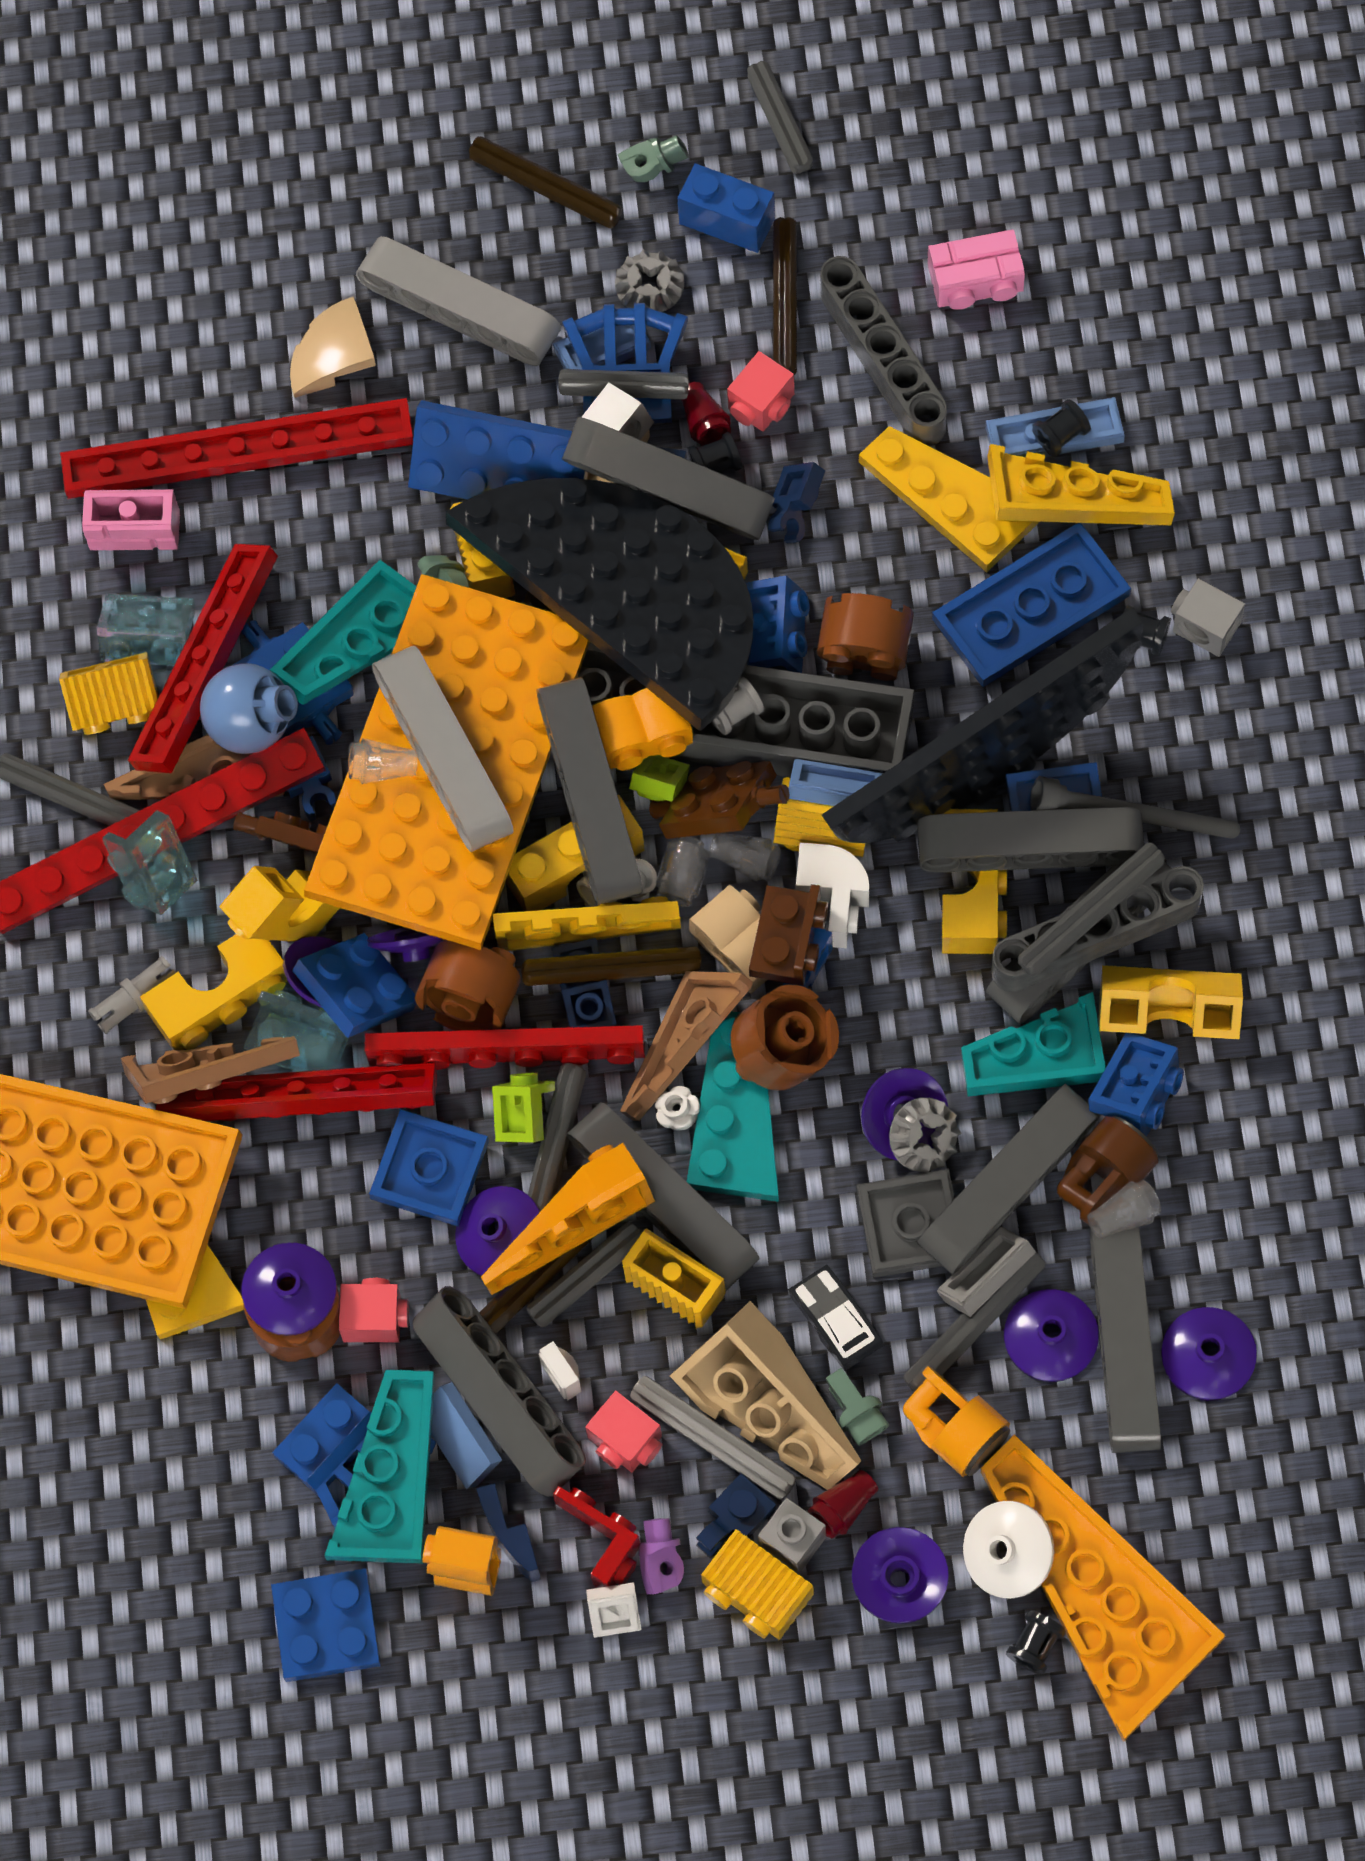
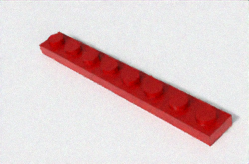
M403 398L60 452L65 493L67 499L84 497L85 490H128L413 445V431L408 400Z
M305 728L278 740L271 747L253 753L1 880L0 933L4 934L237 816L238 812L243 813L326 771Z

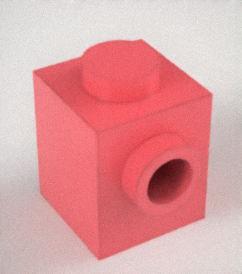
M758 351L727 388L728 409L731 415L745 426L752 424L764 432L772 421H780L788 411L791 404L790 399L795 394L794 374Z
M366 1278L362 1280V1284H341L339 1331L343 1342L400 1343V1328H408L409 1301L408 1299H401L398 1285L390 1284V1281L384 1278Z
M616 1390L585 1426L588 1439L598 1446L595 1451L596 1454L614 1469H618L622 1465L632 1473L640 1463L647 1466L662 1447V1443L659 1441L662 1437L660 1424Z

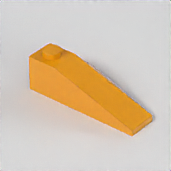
M623 1143L616 1147L606 1145L593 1152L588 1158L589 1162L572 1176L481 1276L491 1295L655 1202L645 1176Z

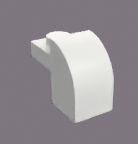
M800 842L796 890L809 892L811 884L821 886V900L831 904L828 931L832 932L833 947L847 948L848 933L857 934L859 907H869V880L861 862L845 849L833 845Z

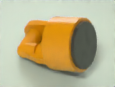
M927 1366L922 1372L926 1379L903 1406L904 1415L913 1423L921 1440L930 1449L938 1454L962 1477L966 1475L972 1476L1004 1443L1010 1433V1422L979 1395L970 1401L967 1400L930 1366ZM942 1393L960 1408L947 1424L929 1409Z

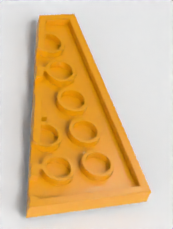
M1014 1434L981 1467V1474L996 1502L1016 1501L1026 1504L1036 1510L1048 1524L1054 1541V1560L1051 1570L1045 1581L1041 1584V1587L1061 1625L1065 1628L1066 1635L1124 1742L1224 1640L1225 1634Z

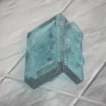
M106 594L97 624L101 661L108 662L147 652L151 665L174 666L191 631L195 615L194 598Z
M156 810L127 839L110 832L102 838L109 853L107 860L110 866L118 873L124 886L122 893L127 901L136 908L141 909L144 907L162 915L198 881L170 817Z
M277 990L274 994L261 991L257 999L260 1009L243 1050L247 1051L260 1047L262 1039L294 1036L297 1040L300 1056L275 1063V1065L295 1072L336 1069L349 1038L344 1035L326 1011L317 1006V1009L300 1004L301 1001L297 997L284 991Z

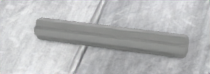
M643 1376L636 1382L630 1394L632 1401L737 1472L742 1473L746 1478L777 1499L782 1500L790 1493L796 1481L792 1473L648 1376Z

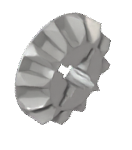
M643 249L639 255L632 258L627 256L625 263L621 268L617 269L615 289L618 298L627 308H634V303H645V306L664 312L674 306L680 299L684 289V275L678 266L677 260H672L665 256L662 250L658 253H648ZM640 272L649 277L657 274L659 290L656 286L653 287L649 283L641 286L642 277Z
M917 1098L906 1103L897 1112L890 1127V1146L896 1159L910 1170L925 1173L939 1167H946L945 1161L952 1154L957 1153L955 1147L957 1137L962 1134L957 1128L955 1120L957 1115L944 1102L933 1098ZM920 1123L928 1128H936L935 1132L931 1135L933 1148L928 1144L918 1143V1140L923 1136Z

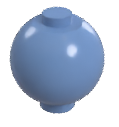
M241 663L222 669L210 679L201 696L200 716L207 734L220 747L234 753L252 754L271 747L281 738L289 721L295 717L298 704L292 688L284 685L273 672L256 664Z

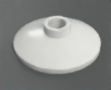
M1016 1501L996 1502L983 1508L970 1522L963 1543L964 1561L971 1578L985 1592L1000 1598L1022 1597L1032 1593L1041 1586L1051 1570L1054 1560L1052 1533L1044 1518L1032 1507ZM1000 1541H1003L1007 1546V1554L1003 1559L998 1557L996 1551L997 1544Z

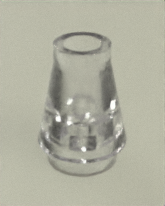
M362 738L361 743H350L348 755L350 779L360 780L361 784L416 775V749L402 748Z
M716 833L712 839L709 854L711 857L721 860L757 882L760 879L769 881L773 877L780 861L781 850L779 846L772 844L770 838Z
M1144 1180L1138 1183L1130 1181L1099 1208L1089 1213L1087 1219L1093 1233L1099 1239H1103L1111 1234L1152 1224L1154 1217L1161 1213V1205L1149 1183Z

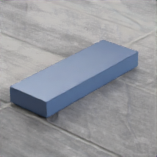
M1115 397L1077 404L1088 418L1091 431L1086 435H1077L1062 446L1060 454L1124 443L1125 435ZM1061 407L986 420L985 428L989 445L1004 446V453L1026 457L1027 451L1042 454L1045 457L1051 456L1036 440L1032 432V425L1037 421L1044 422L1058 412Z

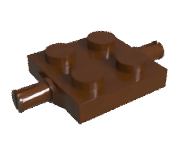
M742 761L731 766L714 768L703 766L694 770L672 802L652 800L649 804V812L654 819L663 817L659 827L666 839L743 831L751 816L760 808H764L766 805L787 804L790 794L785 784L770 787L777 776L770 761L755 763Z
M276 811L274 819L261 815L259 818L238 812L233 830L251 834L262 841L269 838L318 853L327 826L319 824L317 831L313 832L310 831L312 823Z

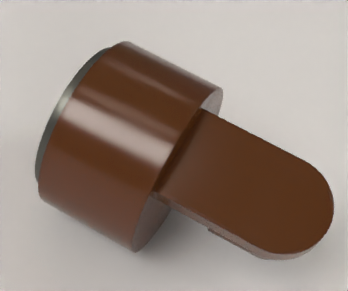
M1106 1116L1071 1157L1065 1174L1057 1185V1194L1060 1198L1081 1211V1221L1089 1226H1093L1102 1219L1124 1192L1131 1194L1158 1164V1152L1151 1141L1135 1126L1120 1117ZM1097 1173L1104 1181L1092 1194L1083 1186Z

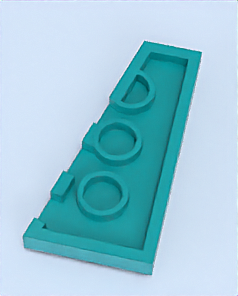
M379 560L270 671L284 685L292 688L299 703L304 705L369 667L372 663L392 653L417 586L382 560Z
M731 1011L710 1037L700 1097V1109L697 1115L686 1182L694 1190L779 1202L768 1089L757 1085L753 1081L744 1080L736 1070V1060L731 1047V1031L735 1017L740 1012Z
M385 1371L367 1425L368 1430L361 1452H358L353 1467V1476L346 1497L343 1498L332 1539L329 1540L324 1555L326 1560L423 1564L435 1384L433 1371Z

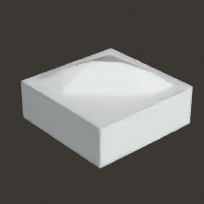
M554 1341L539 1350L541 1365L562 1397L569 1400L582 1392L579 1382V1369L574 1358L567 1351L557 1347Z
M634 1582L586 1590L594 1638L641 1630Z

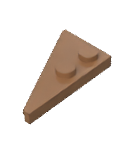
M207 734L186 744L172 774L136 771L134 769L105 783L104 787L109 797L114 800L164 799L251 754H239L228 751L215 743ZM283 792V793H281V794H279V795H277V796H275V797H279V796L285 794V792Z
M686 971L620 1112L633 1121H640L751 989L753 981L742 973Z
M292 1036L262 1039L260 1047L241 1053H236L234 1043L197 1047L190 1050L165 1051L164 1055L157 1060V1063L138 1065L136 1055L122 1057L121 1061L126 1077L145 1104L151 1102L163 1104L176 1099L179 1093L195 1088L198 1090L212 1089L219 1086L224 1079L300 1056L297 1040Z

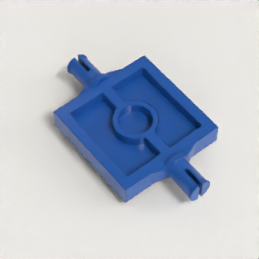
M256 620L250 621V626L247 623L241 633L248 639L254 650L251 654L233 665L250 663L270 670L309 629L302 622L281 636L269 639ZM346 679L304 705L297 701V713L289 721L280 739L298 729L314 726L327 745L332 744L333 739L336 742L341 737L342 732L329 718V714L335 706L354 695L353 686Z

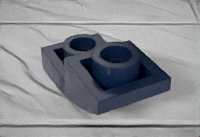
M596 938L551 948L553 957L600 954ZM607 980L560 984L570 1027L617 1026Z

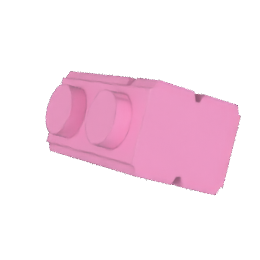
M1013 229L928 246V269L939 308L950 306L951 309L955 310L965 309L973 305L975 301L992 298L995 301H1006L1015 297L1018 292L1024 291V267Z
M173 489L85 490L82 527L90 551L153 550L154 547H158L159 550H178L180 509Z

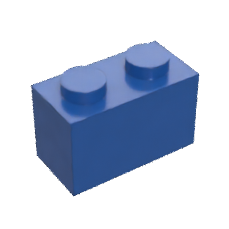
M696 163L677 198L679 224L756 253L759 252L775 220L774 192Z

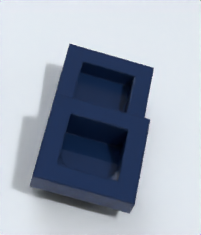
M495 1483L476 1488L487 1522L493 1535L497 1537L498 1544L504 1553L531 1582L541 1580L526 1524L507 1529Z

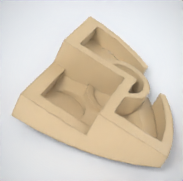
M354 296L332 305L319 314L309 324V329L303 336L300 344L296 345L290 368L291 387L294 398L336 386L335 377L376 366Z

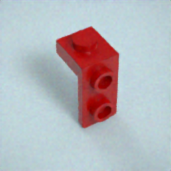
M558 1486L553 1493L555 1504L612 1540L591 1572L593 1585L601 1588L625 1584L637 1565V1562L633 1560V1557L640 1548L639 1536L634 1533L637 1529L636 1526L615 1512L608 1517L594 1508L596 1501L585 1492L575 1487H572L570 1492Z

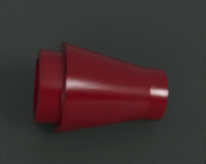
M689 383L688 396L685 399H681V401L683 402L691 438L701 446L722 439V434L725 432H730L731 434L730 416L705 390L702 383Z
M858 1470L853 1476L814 1497L813 1505L808 1509V1513L826 1525V1536L833 1539L838 1534L845 1535L871 1497L878 1492V1486L868 1473Z

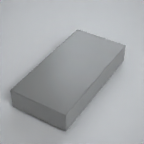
M1000 1227L955 1274L938 1288L937 1292L945 1303L971 1317L1036 1251L1029 1241L1004 1227Z

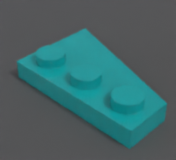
M1093 992L1079 997L1078 1003L1057 1011L1056 1008L1041 1013L1040 1019L1019 1028L1011 1026L961 1047L967 1097L1059 1087L1064 1084L1077 1085L1098 1082L1106 1067Z

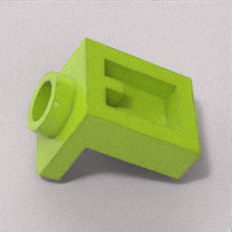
M659 755L648 756L633 771L629 789L637 791L639 796L650 800H667L672 802L687 781L690 765Z
M517 1073L510 1075L509 1083L492 1086L495 1142L534 1143L544 1140L541 1094L555 1091V1081H538V1073Z

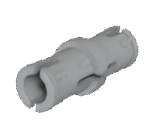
M163 956L159 957L156 962L131 981L128 978L124 979L119 983L121 986L119 990L94 1008L88 1010L94 1021L99 1020L109 1011H112L109 1016L97 1024L105 1034L110 1032V1029L138 1009L142 1012L145 1007L140 996L176 973L174 969L169 970L156 979V976L171 966Z

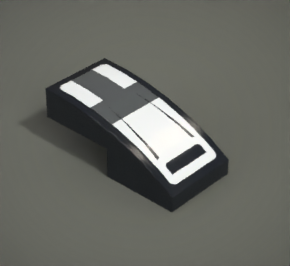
M827 1264L788 1289L793 1302L817 1330L820 1341L844 1371L884 1346L882 1339L864 1312Z

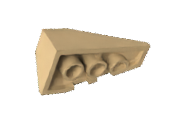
M751 1301L670 1375L674 1382L701 1411L715 1420L721 1416L742 1429L740 1433L742 1437L752 1443L756 1439L777 1451L782 1462L827 1490L832 1488L861 1462L860 1457L783 1335Z

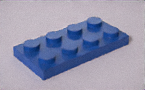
M423 400L417 406L409 488L470 499L478 494L504 485L528 480L547 478L587 479L588 472L562 460L572 433L570 430Z
M1077 523L932 612V620L980 685L984 687L1130 597L1131 587L1082 523Z

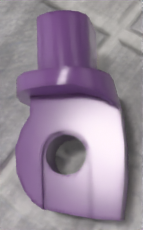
M670 1518L643 1521L646 1542L640 1543L639 1556L646 1594H657L678 1586L683 1578V1561L676 1551V1546L681 1545L680 1538H672ZM663 1562L667 1566V1571L664 1575L661 1573L660 1566Z

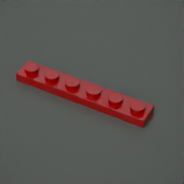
M234 544L128 758L129 763L136 771L172 774L200 717V701L204 688L210 679L224 668L278 558V555L270 545Z
M643 1025L365 1033V1053L369 1066L435 1062L436 1070L446 1069L450 1067V1064L468 1063L469 1066L474 1068H491L496 1065V1062H515L516 1065L521 1067L539 1066L542 1064V1061H561V1063L584 1065L589 1060L607 1059L612 1064H629L634 1062L635 1058H645V1039Z
M435 1062L234 1076L222 1080L219 1086L212 1089L198 1090L195 1088L179 1093L176 1099L167 1103L157 1104L156 1110L202 1121H234L244 1118H279L303 1114L324 1115L332 1112L347 1111L370 1112L377 1109L392 1108L415 1109L422 1106H435L437 1071Z

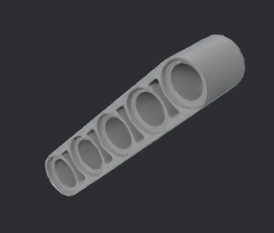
M380 236L377 238L356 271L357 279L373 292L528 365H540L562 328L556 318L546 311L388 237Z
M413 645L372 663L374 676L387 703L466 848L473 852L513 834V825L502 800L419 649Z

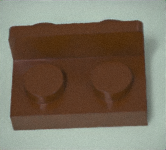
M811 884L809 892L766 886L749 965L750 977L804 986L807 971L815 972L819 955V944L813 943L816 928L824 929L828 912V902L821 900L820 885Z

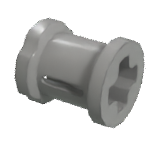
M742 677L736 686L729 704L713 720L716 727L724 735L731 732L734 724L750 714L755 713L759 715L764 712V706L758 693L745 677Z

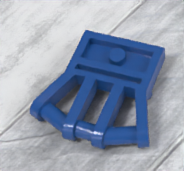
M634 303V308H615V304H604L601 310L575 321L572 317L562 321V324L582 370L670 372L676 350L686 329L688 316L679 313L676 316H672L645 306V303ZM635 325L636 364L617 365L616 326ZM646 325L669 333L658 363H647ZM604 327L605 365L594 366L581 337ZM583 396V414L597 396ZM635 398L643 404L654 423H672L671 399Z
M338 1383L332 1387L272 1452L273 1456L319 1496L334 1529L338 1521L339 1509L328 1487L337 1479L347 1489L349 1488L353 1474L346 1467L354 1460L358 1452H361L368 1430L367 1425L372 1413ZM432 1438L430 1444V1454L433 1453V1450L436 1445V1441Z

